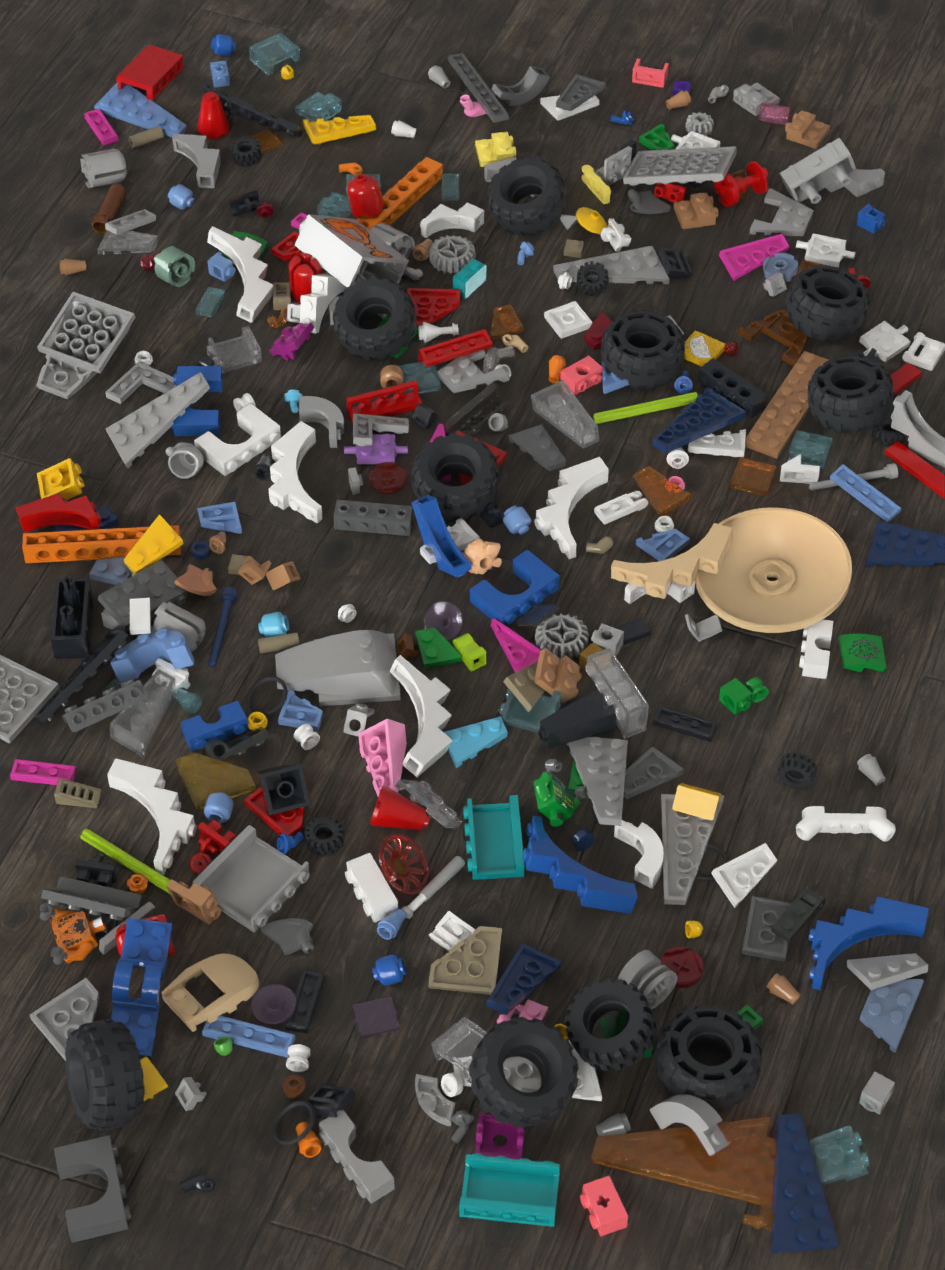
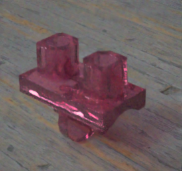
M761 103L759 120L772 124L787 125L791 108Z

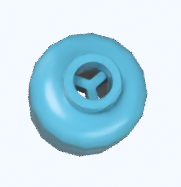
M274 612L263 615L258 627L260 634H264L267 638L286 634L289 631V622L286 615H283L281 612Z

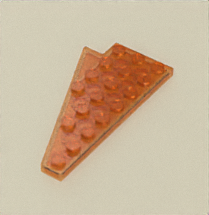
M769 1117L717 1123L729 1145L709 1156L700 1139L689 1126L596 1138L591 1156V1162L773 1208L774 1177L776 1176V1166L774 1164L777 1155V1145L775 1144L776 1139L767 1137L771 1119Z

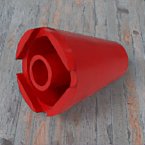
M207 92L203 95L197 125L198 133L206 136L209 140L220 139L222 135L225 134L226 136L230 132V124L219 95L214 92Z
M382 785L370 825L374 827L421 831L422 827L427 828L430 815H427L428 810L391 788Z

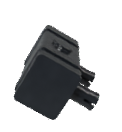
M70 575V578L65 576L63 579L56 580L54 592L55 601L51 628V644L54 657L56 659L86 658L89 655L91 614L93 609V593L90 579L75 578Z

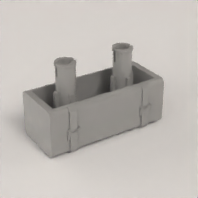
M838 138L794 165H790L787 169L780 172L786 189L795 201L800 203L809 198L813 204H816L821 200L818 192L839 180L842 186L848 185L851 182L848 174L856 170L850 152L841 139Z

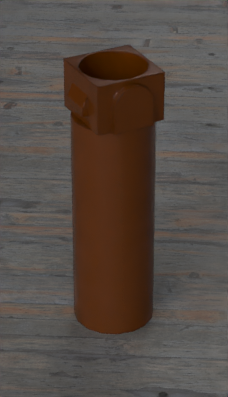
M111 185L98 213L95 214L92 220L94 232L109 233L105 229V223L114 220L126 195V189L122 185Z

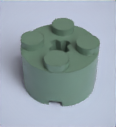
M175 246L165 248L154 258L157 277L176 287L187 284L191 279L189 277L191 272L195 271L194 258Z

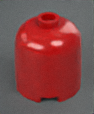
M364 174L353 178L347 186L352 215L356 218H361L360 216L372 218L382 213V208L385 205L376 178Z

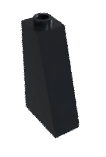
M598 690L593 691L541 720L540 730H538L539 739L550 749L615 730L616 713Z

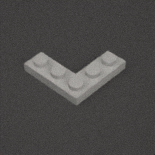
M137 362L106 391V398L122 404L142 384L162 393L168 392L175 388L176 385H174V377L141 362Z
M353 414V444L362 447L372 446V430L377 432L391 431L396 434L408 433L409 419Z

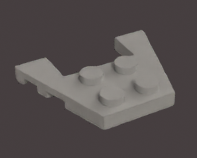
M769 188L764 203L779 206L772 223L754 219L749 234L756 235V232H764V235L781 233L783 236H804L814 210Z
M485 350L456 358L437 371L439 379L453 393L475 389L478 384L485 383L488 386L494 384L496 380L503 379V382L510 380L509 374L502 367L484 374L473 363L486 357Z

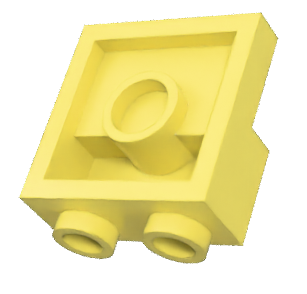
M508 132L493 133L492 139L475 141L480 167L516 156L513 137L509 136Z

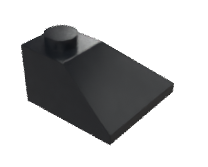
M302 764L277 766L257 771L269 815L311 805Z

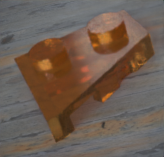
M511 304L494 308L490 331L491 340L502 338L506 334L514 335L523 332V325Z

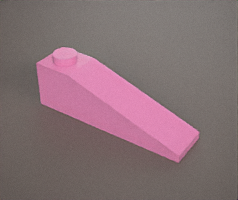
M386 719L358 733L360 753L368 764L366 766L367 771L372 774V783L377 796H379L382 785L398 793L407 744L405 724Z

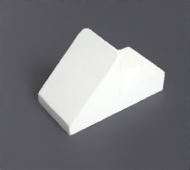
M800 454L781 466L780 481L806 484L818 482L820 466L802 465Z

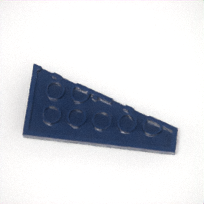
M877 521L866 567H872L873 564L890 566L901 563L903 566L934 565V563H944L945 565V535Z

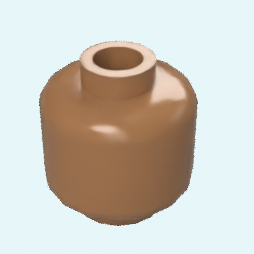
M387 365L382 369L380 383L383 388L403 384L404 374L400 367L397 365Z

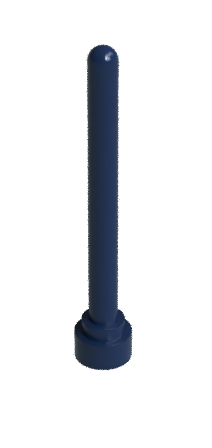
M226 587L222 592L221 598L224 604L208 662L210 667L216 666L230 608L237 601L238 591L232 587Z

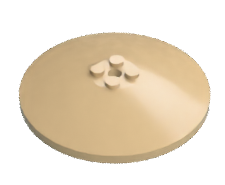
M758 508L738 513L719 523L720 525L733 528L732 542L718 574L698 570L694 579L700 597L710 610L720 618L735 626L751 631L782 633L796 631L816 624L839 607L847 595L851 584L852 561L849 550L840 535L820 519L792 509ZM768 578H776L777 580L769 581Z

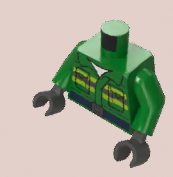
M548 759L545 762L546 772H543L539 779L533 781L539 811L550 820L551 826L558 827L562 825L563 821H567L572 817L575 810L581 804V799L589 797L587 791H585L586 786L577 787L575 790L576 797H574V793L552 774V772H559L561 770L562 763L557 762V759Z

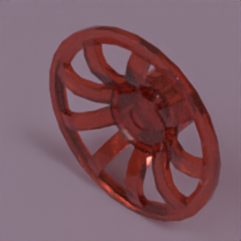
M395 833L387 836L382 841L379 849V861L385 878L395 889L404 894H418L427 886L429 880V867L423 851L414 840L404 834ZM391 840H394L395 842V852L394 849L389 844H387ZM400 840H403L407 843L402 853ZM413 847L418 855L406 860ZM384 849L389 852L390 859H384ZM420 860L423 865V869L409 867V865ZM411 874L422 875V883H420L419 880ZM401 879L404 887L402 888L394 881ZM408 880L415 884L416 889L409 890Z

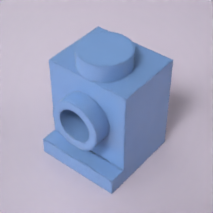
M226 61L211 62L213 86H230Z
M217 252L207 261L209 274L223 282L233 277L236 272L233 262L223 257L221 252Z

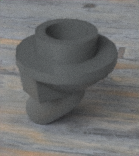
M461 1110L452 1116V1122L459 1126L450 1138L458 1144L470 1128V1124L475 1119L473 1114L467 1110Z

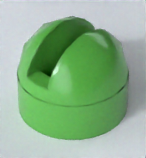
M229 1036L221 1037L213 1043L216 1052L222 1056L229 1055L232 1052L233 1043Z

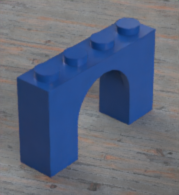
M177 366V374H174V385L178 386L201 372L210 387L207 392H222V366ZM187 407L185 409L186 412L182 416H178L170 427L174 429L175 436H201L208 431L214 436H219V410H195Z
M528 550L513 559V573L529 586L525 592L517 595L504 594L485 579L470 589V603L491 620L495 618L505 626L513 623L520 615L527 613L530 608L540 604L544 598L554 594L559 589L560 575Z

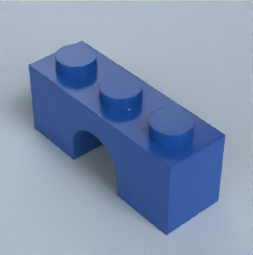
M238 701L219 707L220 720L216 723H205L200 715L180 722L182 735L191 752L205 748L206 743L212 738L224 741L248 731L247 717Z

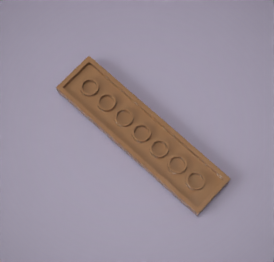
M806 351L802 353L745 438V447L778 459L810 410L808 405V383L814 371L819 366H823V363L828 361V359Z

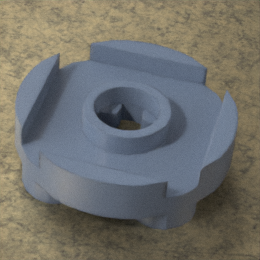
M777 253L775 257H767L763 262L765 278L767 279L776 273H782L785 282L791 281L792 277L798 272V261L794 260V256L787 253Z

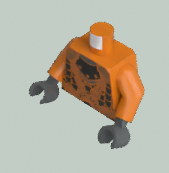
M48 903L40 905V919L46 921L50 917L53 918L50 921L58 947L51 949L50 956L54 957L53 962L56 965L61 964L63 959L67 964L73 961H82L92 949L98 946L95 933L106 929L102 917L91 921L83 911L54 909L53 911L52 906Z

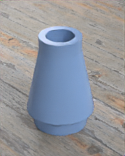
M395 909L393 913L378 923L377 932L382 938L390 940L396 937L403 920L406 918L404 911Z

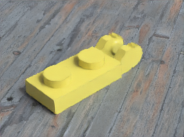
M584 165L582 167L584 172L582 181L603 204L610 203V187L595 174L593 167Z

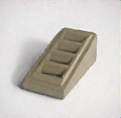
M272 283L273 309L288 310V304L291 302L290 283Z
M59 779L54 797L56 804L97 808L102 790L77 782ZM89 794L93 795L92 800H88Z

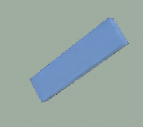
M844 464L831 474L830 479L887 523L900 513L901 507Z
M218 1016V1020L210 1024L206 1021L202 1031L205 1037L219 1039L229 1036L233 1044L287 1058L289 1057L288 1048L295 1041L294 1034L224 1016Z

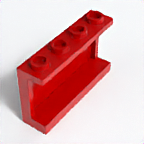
M148 45L117 75L118 89L122 90L127 84L147 90V99L153 100L183 70V55Z

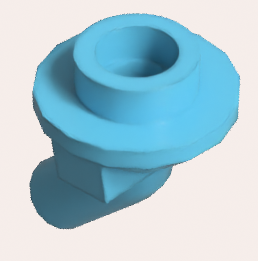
M288 390V393H285L284 396L285 402H290L293 413L299 411L297 403H299V396H303L298 390Z

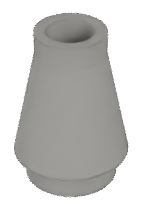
M435 65L428 71L429 79L444 89L450 85L451 82L441 67Z
M867 754L858 760V769L876 786L885 781L886 778L875 756L872 757L871 754Z

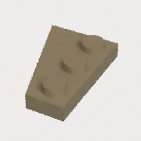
M538 662L506 677L503 681L528 712H530L545 691L534 683Z

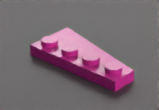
M783 234L722 250L719 256L733 281L762 266L767 257L770 256L772 258L777 253L787 252L789 244Z

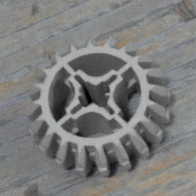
M446 235L445 238L440 237L439 240L436 239L431 244L429 251V260L433 268L443 271L444 274L446 272H450V274L457 273L465 265H468L472 259L476 258L474 245L467 238H461V235L458 237L454 235L450 237Z
M553 613L551 618L546 616L544 621L540 620L535 634L537 648L540 650L546 648L560 659L564 656L570 659L573 656L578 658L579 654L587 648L589 639L587 627L583 621L578 620L577 616L570 617L569 613L566 616L562 615V613L556 616Z

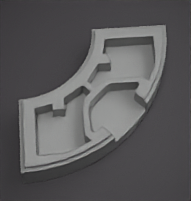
M416 1074L415 1092L421 1108L433 1120L451 1127V1118L454 1116L456 1102L448 1100L441 1094L438 1087L439 1078Z

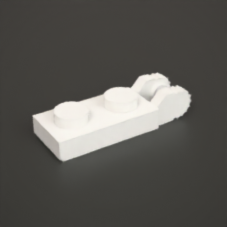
M635 491L595 507L594 513L605 525L630 513L646 508L648 500L646 498L641 499L642 493Z

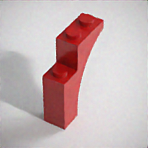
M57 493L16 507L19 522L24 533L55 525H72L87 530L100 529L99 523L102 522L99 512H96L93 501L89 502L87 496L67 502L66 499H62L60 494Z

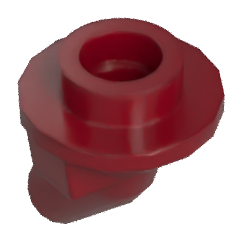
M263 201L261 206L257 207V214L260 217L267 218L274 213V208L267 201Z
M162 251L150 256L145 254L141 257V267L146 271H153L155 267L154 258Z

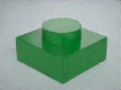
M748 1005L737 1012L743 1017L742 1020L744 1022L748 1021L754 1030L763 1022V1019Z

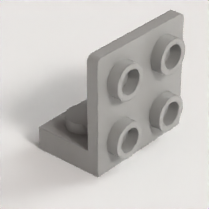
M628 146L605 159L604 166L594 171L595 174L608 186L622 179L631 165L632 148Z

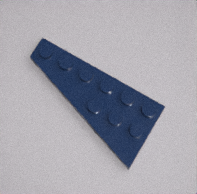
M707 387L703 394L697 396L695 402L690 403L678 415L676 420L670 422L667 429H663L653 439V446L665 454L745 418L746 411Z
M801 1114L779 1115L776 1120L775 1144L777 1145V1155L774 1164L776 1166V1176L774 1177L772 1211L774 1212V1221L771 1230L773 1243L770 1254L836 1249L839 1245L802 1116Z

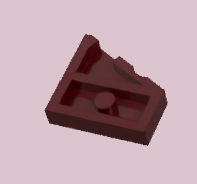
M603 312L599 314L584 334V341L594 351L601 348L604 332L610 323L613 322Z

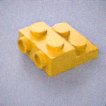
M69 458L37 473L41 499L59 493L63 499L69 500L82 494L81 488L84 487V482L79 477L82 474L80 466Z

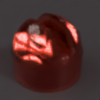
M729 342L725 344L724 352L729 356L735 357L738 353V343Z

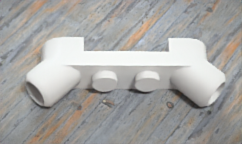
M811 806L802 811V820L796 825V834L805 841H809L820 832L833 834L873 833L880 840L886 842L894 836L896 831L895 825L887 819L886 810L881 807H866L865 814L825 813L824 806Z

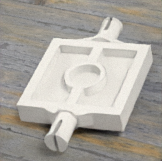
M690 131L684 137L673 134L671 138L672 141L679 143L675 149L720 147V141L694 131Z
M812 234L808 243L797 240L796 248L806 249L804 261L839 268L840 262L844 257L851 259L855 257V252L845 250L847 240Z
M883 321L862 335L859 340L867 349L863 352L865 356L874 348L877 350L874 356L879 357L884 362H887L909 347L911 341L902 335L908 331L907 326L902 325L900 328L895 329L886 321Z

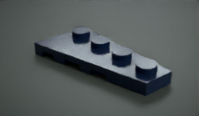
M522 943L489 996L486 1006L507 1015L560 968L562 961Z

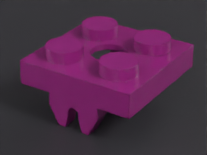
M311 322L299 323L294 327H286L282 331V335L273 342V346L269 350L272 356L280 355L286 361H289L290 358L292 360L295 359L296 354L294 350H297L305 339L309 340L311 338L310 333L315 327Z
M479 1114L475 1154L478 1153L488 1157L505 1156L508 1159H522L525 1128H515L509 1123L502 1124L495 1120L494 1115ZM498 1135H503L506 1137L507 1143L504 1146H496L493 1139Z

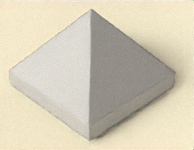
M561 215L560 221L568 230L577 223V218L572 215Z

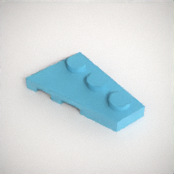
M501 716L444 732L453 740L448 751L456 768L461 766L462 762L466 759H472L477 756V753L484 748H490L508 737V731Z

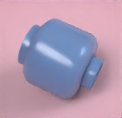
M181 184L173 186L168 193L170 204L181 210H184L187 206L191 207L194 202L192 190Z
M515 505L504 512L503 523L510 533L522 535L530 529L528 526L531 523V518L523 507Z
M223 792L209 795L204 808L205 816L210 822L213 820L220 824L227 822L230 819L234 806L233 800Z

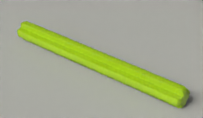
M697 392L598 412L594 414V421L596 424L689 405L697 400L698 394Z
M83 830L80 835L82 840L133 872L145 876L149 882L170 894L167 888L168 883L171 881L170 879L91 830Z

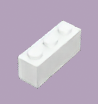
M371 853L347 862L346 879L349 884L352 883L354 885L357 899L363 901L364 911L367 916L372 917L374 923L384 919L393 913L395 909H398V901Z

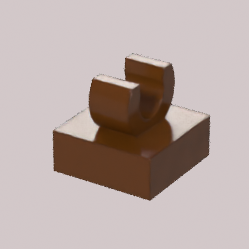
M404 633L395 644L397 657L401 655L407 660L408 657L416 658L419 651H415L418 643L413 642L412 635Z

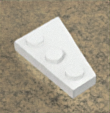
M561 95L540 98V104L557 121L599 105V99L593 96L574 110L568 111L556 107V101Z
M746 429L731 434L730 431L723 432V435L710 433L689 443L688 452L744 457Z
M461 517L456 520L454 526L447 527L460 551L464 550L469 543L480 538ZM423 545L420 548L422 557L429 564L436 562L433 549Z
M764 843L715 868L711 874L733 907L736 908L776 864L777 859L767 844Z

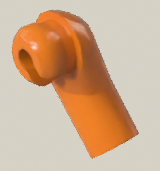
M357 163L339 164L340 173L349 172L358 176L363 172L362 167Z

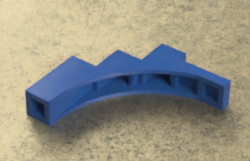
M533 816L531 824L528 823L526 827V836L529 838L528 848L524 849L522 860L526 864V870L550 874L554 888L577 892V896L580 897L581 906L628 914L632 913L638 898L634 883L606 877L577 863L561 851L548 837L543 827L542 817Z
M877 897L875 905H870L869 913L847 908L846 916H841L839 925L817 920L816 928H811L808 939L813 941L811 950L815 951L813 961H817V965L811 967L809 979H813L812 988L821 990L824 972L829 964L841 952L853 944L882 935L896 934L923 938L929 908Z

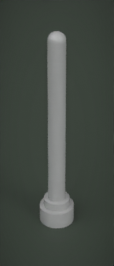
M893 463L886 465L882 470L857 475L864 480L880 477L894 479L898 478V468ZM830 479L811 483L809 489L818 490L839 485Z

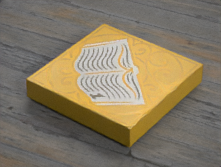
M695 330L685 341L684 359L703 366L711 359H717L726 349V344Z

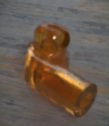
M282 309L278 318L275 316L269 317L267 320L269 326L277 328L286 324L288 310Z

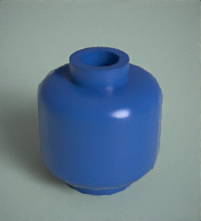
M217 34L215 38H212L211 50H214L216 55L229 56L232 51H235V42H233L230 35Z
M396 954L378 958L375 964L376 967L372 968L374 979L376 981L379 980L383 986L401 982L404 975L407 974L403 958H399Z

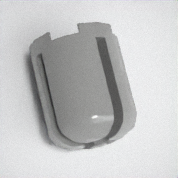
M118 149L82 155L83 158L80 159L82 173L88 179V182H85L88 188L119 183L125 180L127 175L126 161Z
M379 223L370 229L371 232L407 260L411 250L415 249L412 237L387 224Z
M170 601L169 603L163 602L154 613L157 617L153 626H151V633L163 628L180 632L185 637L191 652L197 649V645H200L205 635L206 627L203 619Z

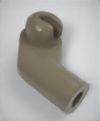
M606 536L597 544L587 543L586 552L604 554L613 546V539Z

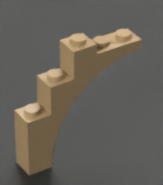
M714 523L708 534L693 548L663 561L628 563L614 560L611 565V578L635 584L636 586L646 587V594L665 599L672 582L691 587L698 570L718 574L732 542L733 528Z

